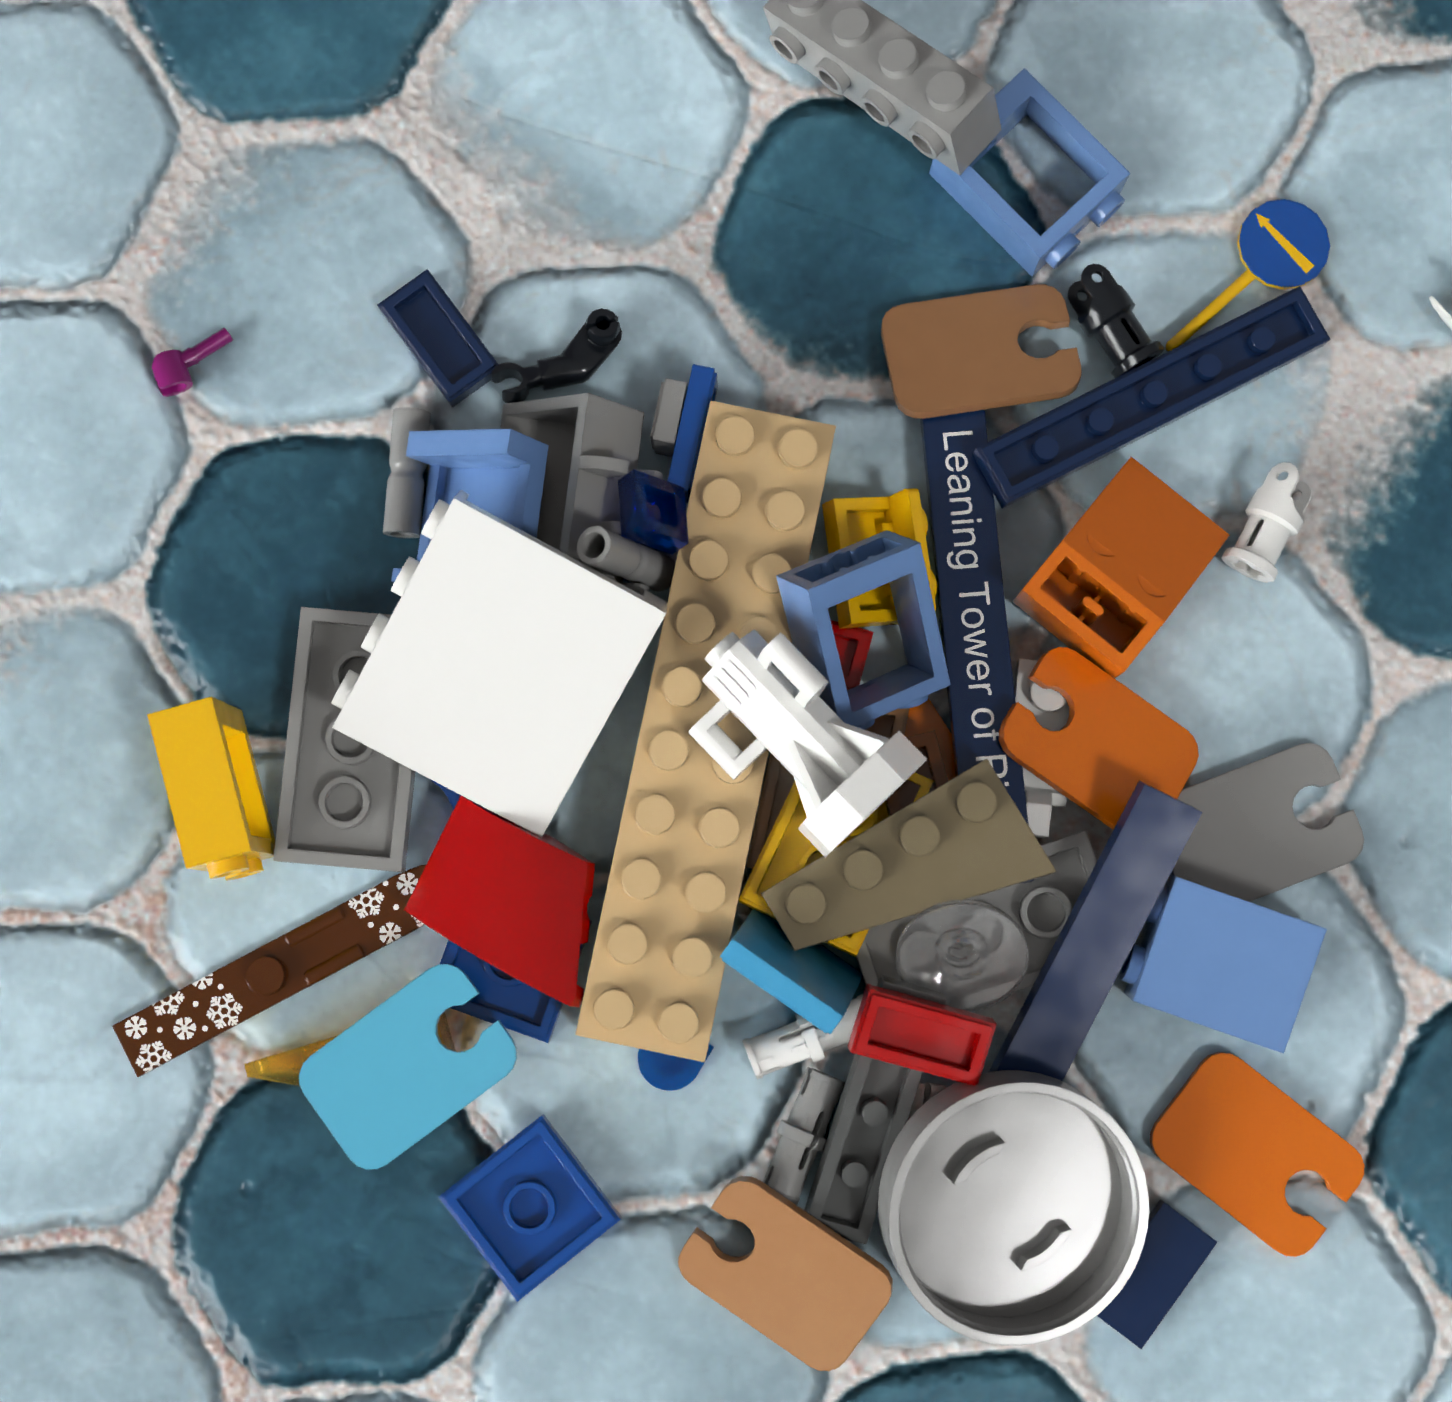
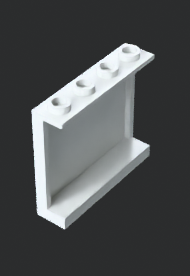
M460 490L453 498L451 504L439 499L426 521L421 534L432 540L421 561L419 562L409 556L398 574L391 591L401 596L390 618L379 613L369 629L361 648L370 652L371 655L361 674L349 669L340 684L331 704L342 710L332 728L542 837L667 613V601L647 590H644L642 595L472 504L467 501L469 494Z

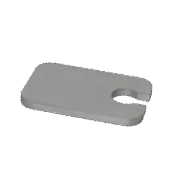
M1312 743L1299 744L1183 789L1178 799L1203 813L1171 872L1172 875L1251 902L1348 864L1356 859L1363 849L1364 836L1354 809L1332 817L1327 825L1316 830L1306 828L1294 816L1292 807L1294 797L1301 789L1306 786L1324 787L1341 780L1328 751Z

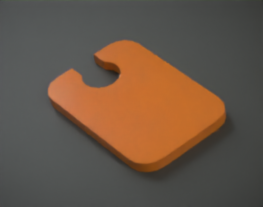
M1057 647L1045 652L1038 659L1028 678L1043 689H1053L1059 692L1066 699L1069 706L1067 723L1059 731L1045 729L1037 722L1033 712L1016 702L1010 707L999 729V742L1003 751L1012 760L1113 830L1139 780L1178 799L1199 757L1198 745L1194 736L1187 729L1077 651L1068 647Z
M1216 1052L1203 1059L1156 1120L1150 1131V1145L1153 1153L1159 1160L1272 1249L1285 1256L1297 1257L1306 1254L1313 1248L1327 1229L1313 1217L1306 1214H1298L1288 1205L1285 1197V1186L1289 1178L1296 1172L1312 1170L1323 1178L1330 1192L1342 1201L1347 1202L1360 1185L1364 1176L1362 1156L1351 1144L1242 1059L1231 1053Z

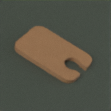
M1034 284L906 303L892 307L885 313L882 319L881 337L894 400L898 409L909 417L925 419L1059 399L1070 395L1077 389L1081 379V363L1077 347L1058 350L1052 356L1046 358H1034L1022 351L1018 344V337L1025 329L1034 326L1050 330L1069 327L1070 318L1062 294L1054 287L1046 284Z
M740 1176L732 1179L725 1185L711 1208L726 1219L738 1220L744 1223L754 1236V1249L740 1257L729 1256L716 1246L712 1237L696 1227L684 1244L678 1258L682 1276L691 1285L806 1365L818 1371H831L839 1368L888 1304L893 1291V1280L889 1271L880 1262L761 1180L752 1176Z

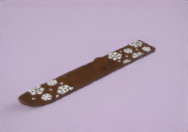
M426 865L417 866L391 877L113 1025L112 1027L137 1077L145 1075L424 926V923L404 911Z

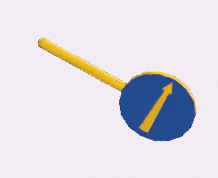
M1287 199L1267 201L1253 209L1242 223L1237 241L1240 260L1247 270L1166 343V350L1169 352L1183 345L1254 279H1257L1265 286L1281 290L1293 289L1298 286L1302 287L1315 279L1327 263L1330 250L1327 228L1317 213L1302 203Z

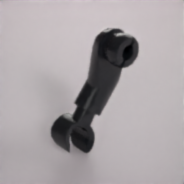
M601 308L592 311L585 324L561 355L537 360V365L525 368L516 363L509 362L496 366L492 371L493 383H499L507 378H515L521 382L516 388L503 390L502 400L507 404L523 402L529 395V389L542 387L546 391L584 383L589 380L615 350L622 338L620 323L617 322L618 317L608 309Z

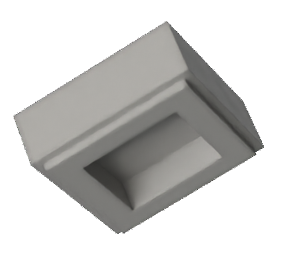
M665 378V382H661L650 434L652 449H654L655 454L673 457L688 388L687 382Z

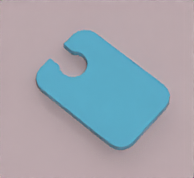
M440 964L426 970L312 1054L303 1063L299 1073V1085L303 1094L346 1155L356 1166L371 1170L379 1169L389 1164L513 1070L517 1061V1047L500 1020L481 1033L479 1041L469 1050L454 1051L447 1048L441 1042L437 1026L440 1016L448 1008L465 1005L480 994L467 974L459 967L451 964Z

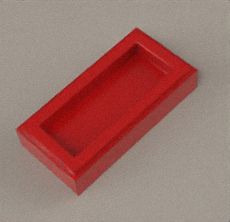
M866 984L848 1048L851 1053L975 1086L979 1083L997 1023L988 1016Z

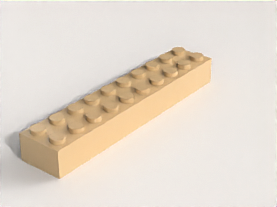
M710 400L667 601V613L663 620L575 1035L700 1062H705L726 964L722 961L720 955L731 940L769 750L767 749L741 775L733 780L688 731L720 701L702 679L712 669L705 660V657L723 638L734 632L741 639L755 629L767 643L780 633L792 643L776 575L809 562L834 440L835 425ZM732 712L717 724L742 751L757 739Z

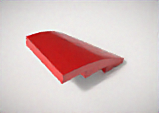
M460 796L404 911L456 945L515 979L568 1006L579 1008L584 996V988L577 985L580 944L588 943L590 919L587 914V905L593 892L595 864L552 836L543 834L540 837L524 828L518 827L511 821L479 804Z

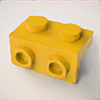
M917 488L903 489L885 497L833 498L822 504L829 554L886 530L920 542L936 611L937 582L934 573L930 569L926 541L928 520L925 511L921 507L920 493ZM890 583L836 605L839 629L899 625Z

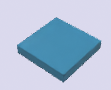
M755 909L751 911L720 955L722 961L821 1031L830 1035L844 1017L863 977L861 972L821 944L795 951L778 921Z

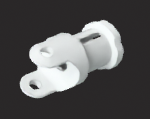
M1283 462L1270 470L1263 485L1257 489L1245 510L1249 518L1235 546L1226 548L1221 557L1223 562L1229 567L1254 580L1265 583L1274 582L1278 574L1275 564L1290 536H1296L1304 523V512L1311 500L1312 492L1307 483L1298 481L1300 476L1295 465ZM1283 472L1288 473L1286 479L1278 480L1279 474ZM1296 492H1301L1300 499L1294 501L1292 495Z

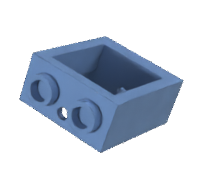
M1024 68L995 95L1002 129L961 175H958L937 159H932L929 174L1032 277L1046 263L1053 269L1060 266L1081 243L1076 235L1091 221L1097 227H1100L1117 212L1125 202L1120 193L1130 172ZM1026 116L1096 183L1041 236L972 168L976 162Z
M886 530L776 575L792 643L829 681L819 697L844 723L865 730L874 724L876 718L896 709L919 706L928 700L929 694L951 685L920 542ZM890 583L907 664L847 690L828 608Z

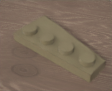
M985 759L834 849L826 858L822 856L761 894L795 951L885 923L1055 873L1056 869L988 759Z

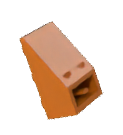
M1130 457L1012 602L1070 649L1077 651L1110 676L1116 678L1125 672L1164 624L1230 534L1133 457Z

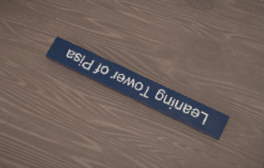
M985 410L920 419L942 643L951 683L950 686H947L955 774L958 776L983 760L988 759L1028 824L1022 766L1003 751L999 742L1001 723L1012 704L1016 702L994 494L972 455L977 447L988 442ZM1033 879V880H1028V881H1025V882H1021V883H1031V882L1034 881V879Z

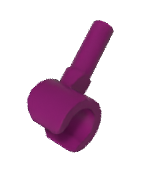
M225 327L192 348L189 347L182 352L180 350H167L155 356L152 363V371L163 396L178 395L193 386L188 367L198 364L199 361L233 341Z

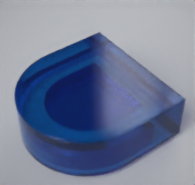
M711 1044L708 1046L706 1060L714 1048ZM643 1049L638 1051V1065L643 1077L652 1086L666 1091L678 1090L689 1085L696 1078L705 1063Z

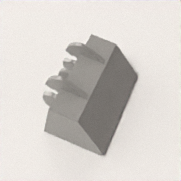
M591 393L503 404L500 429H513L549 445L537 539L642 595L644 590L649 591V587L644 584L623 583L621 576L613 575L584 563L577 554L578 539L582 532L591 526H601L630 539L634 491H657L662 488L663 474L656 470H637L644 412Z

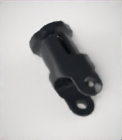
M1091 264L1084 268L1081 274V281L1074 282L1069 287L1068 300L1077 313L1079 324L1087 337H1096L1115 366L1112 371L1114 378L1158 357L1164 351V347L1160 341H1151L1132 312L1135 303L1125 289L1117 284L1111 273L1104 266ZM1092 274L1100 275L1102 282H1095L1092 279ZM1077 293H1085L1087 296V300H1080L1077 296Z

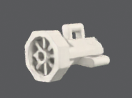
M755 629L741 639L734 632H731L705 657V660L712 669L703 677L702 681L720 701L688 733L733 780L741 775L768 749L794 777L807 816L798 830L825 858L927 761V758L900 730L889 739L844 723L819 697L829 681L782 633L767 643ZM730 712L757 738L744 751L717 725Z

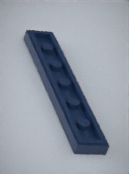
M1298 286L977 447L972 455L1003 509L1323 347L1331 339L1301 286Z
M1140 780L1138 781L988 1072L1021 1070L1041 1073L1063 1081L1203 812Z

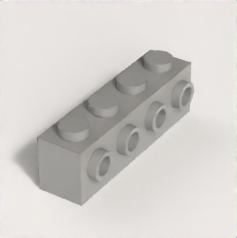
M769 0L763 6L772 32L769 37L770 42L784 59L793 64L797 63L819 78L829 90L838 95L845 96L864 109L877 123L890 127L912 142L922 154L931 159H937L958 175H961L1002 130L994 88L864 1Z

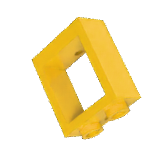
M211 696L147 714L186 869L208 871L210 879L225 877L226 881L251 876L264 871L262 860L274 857L275 836L242 710Z

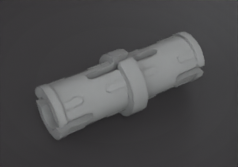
M807 1067L800 1092L788 1120H781L777 1133L781 1137L763 1180L765 1184L796 1205H798L800 1200L799 1197L805 1185V1180L817 1152H823L827 1141L824 1135L835 1105L845 1086V1082Z

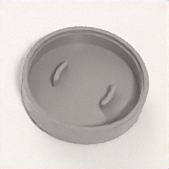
M1002 1070L981 1074L979 1083L975 1086L962 1082L950 1085L924 1103L906 1122L896 1137L882 1170L878 1194V1216L882 1239L894 1268L915 1299L930 1315L954 1332L968 1338L996 1345L1020 1346L1036 1344L1068 1334L1093 1319L1113 1301L1130 1278L1142 1252L1148 1228L1149 1196L1140 1158L1124 1130L1108 1113L1085 1094L1056 1078L1029 1071Z

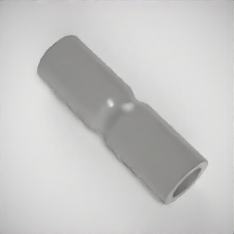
M400 407L393 410L389 454L391 473L387 480L383 534L398 538L420 537L425 491L423 472L427 464L407 457L406 451L409 431H430L431 413L423 409Z
M601 526L587 528L578 539L577 554L584 563L613 575L621 576L633 583L644 584L653 591H664L671 586L675 569V562L671 557L640 543H635L631 539Z

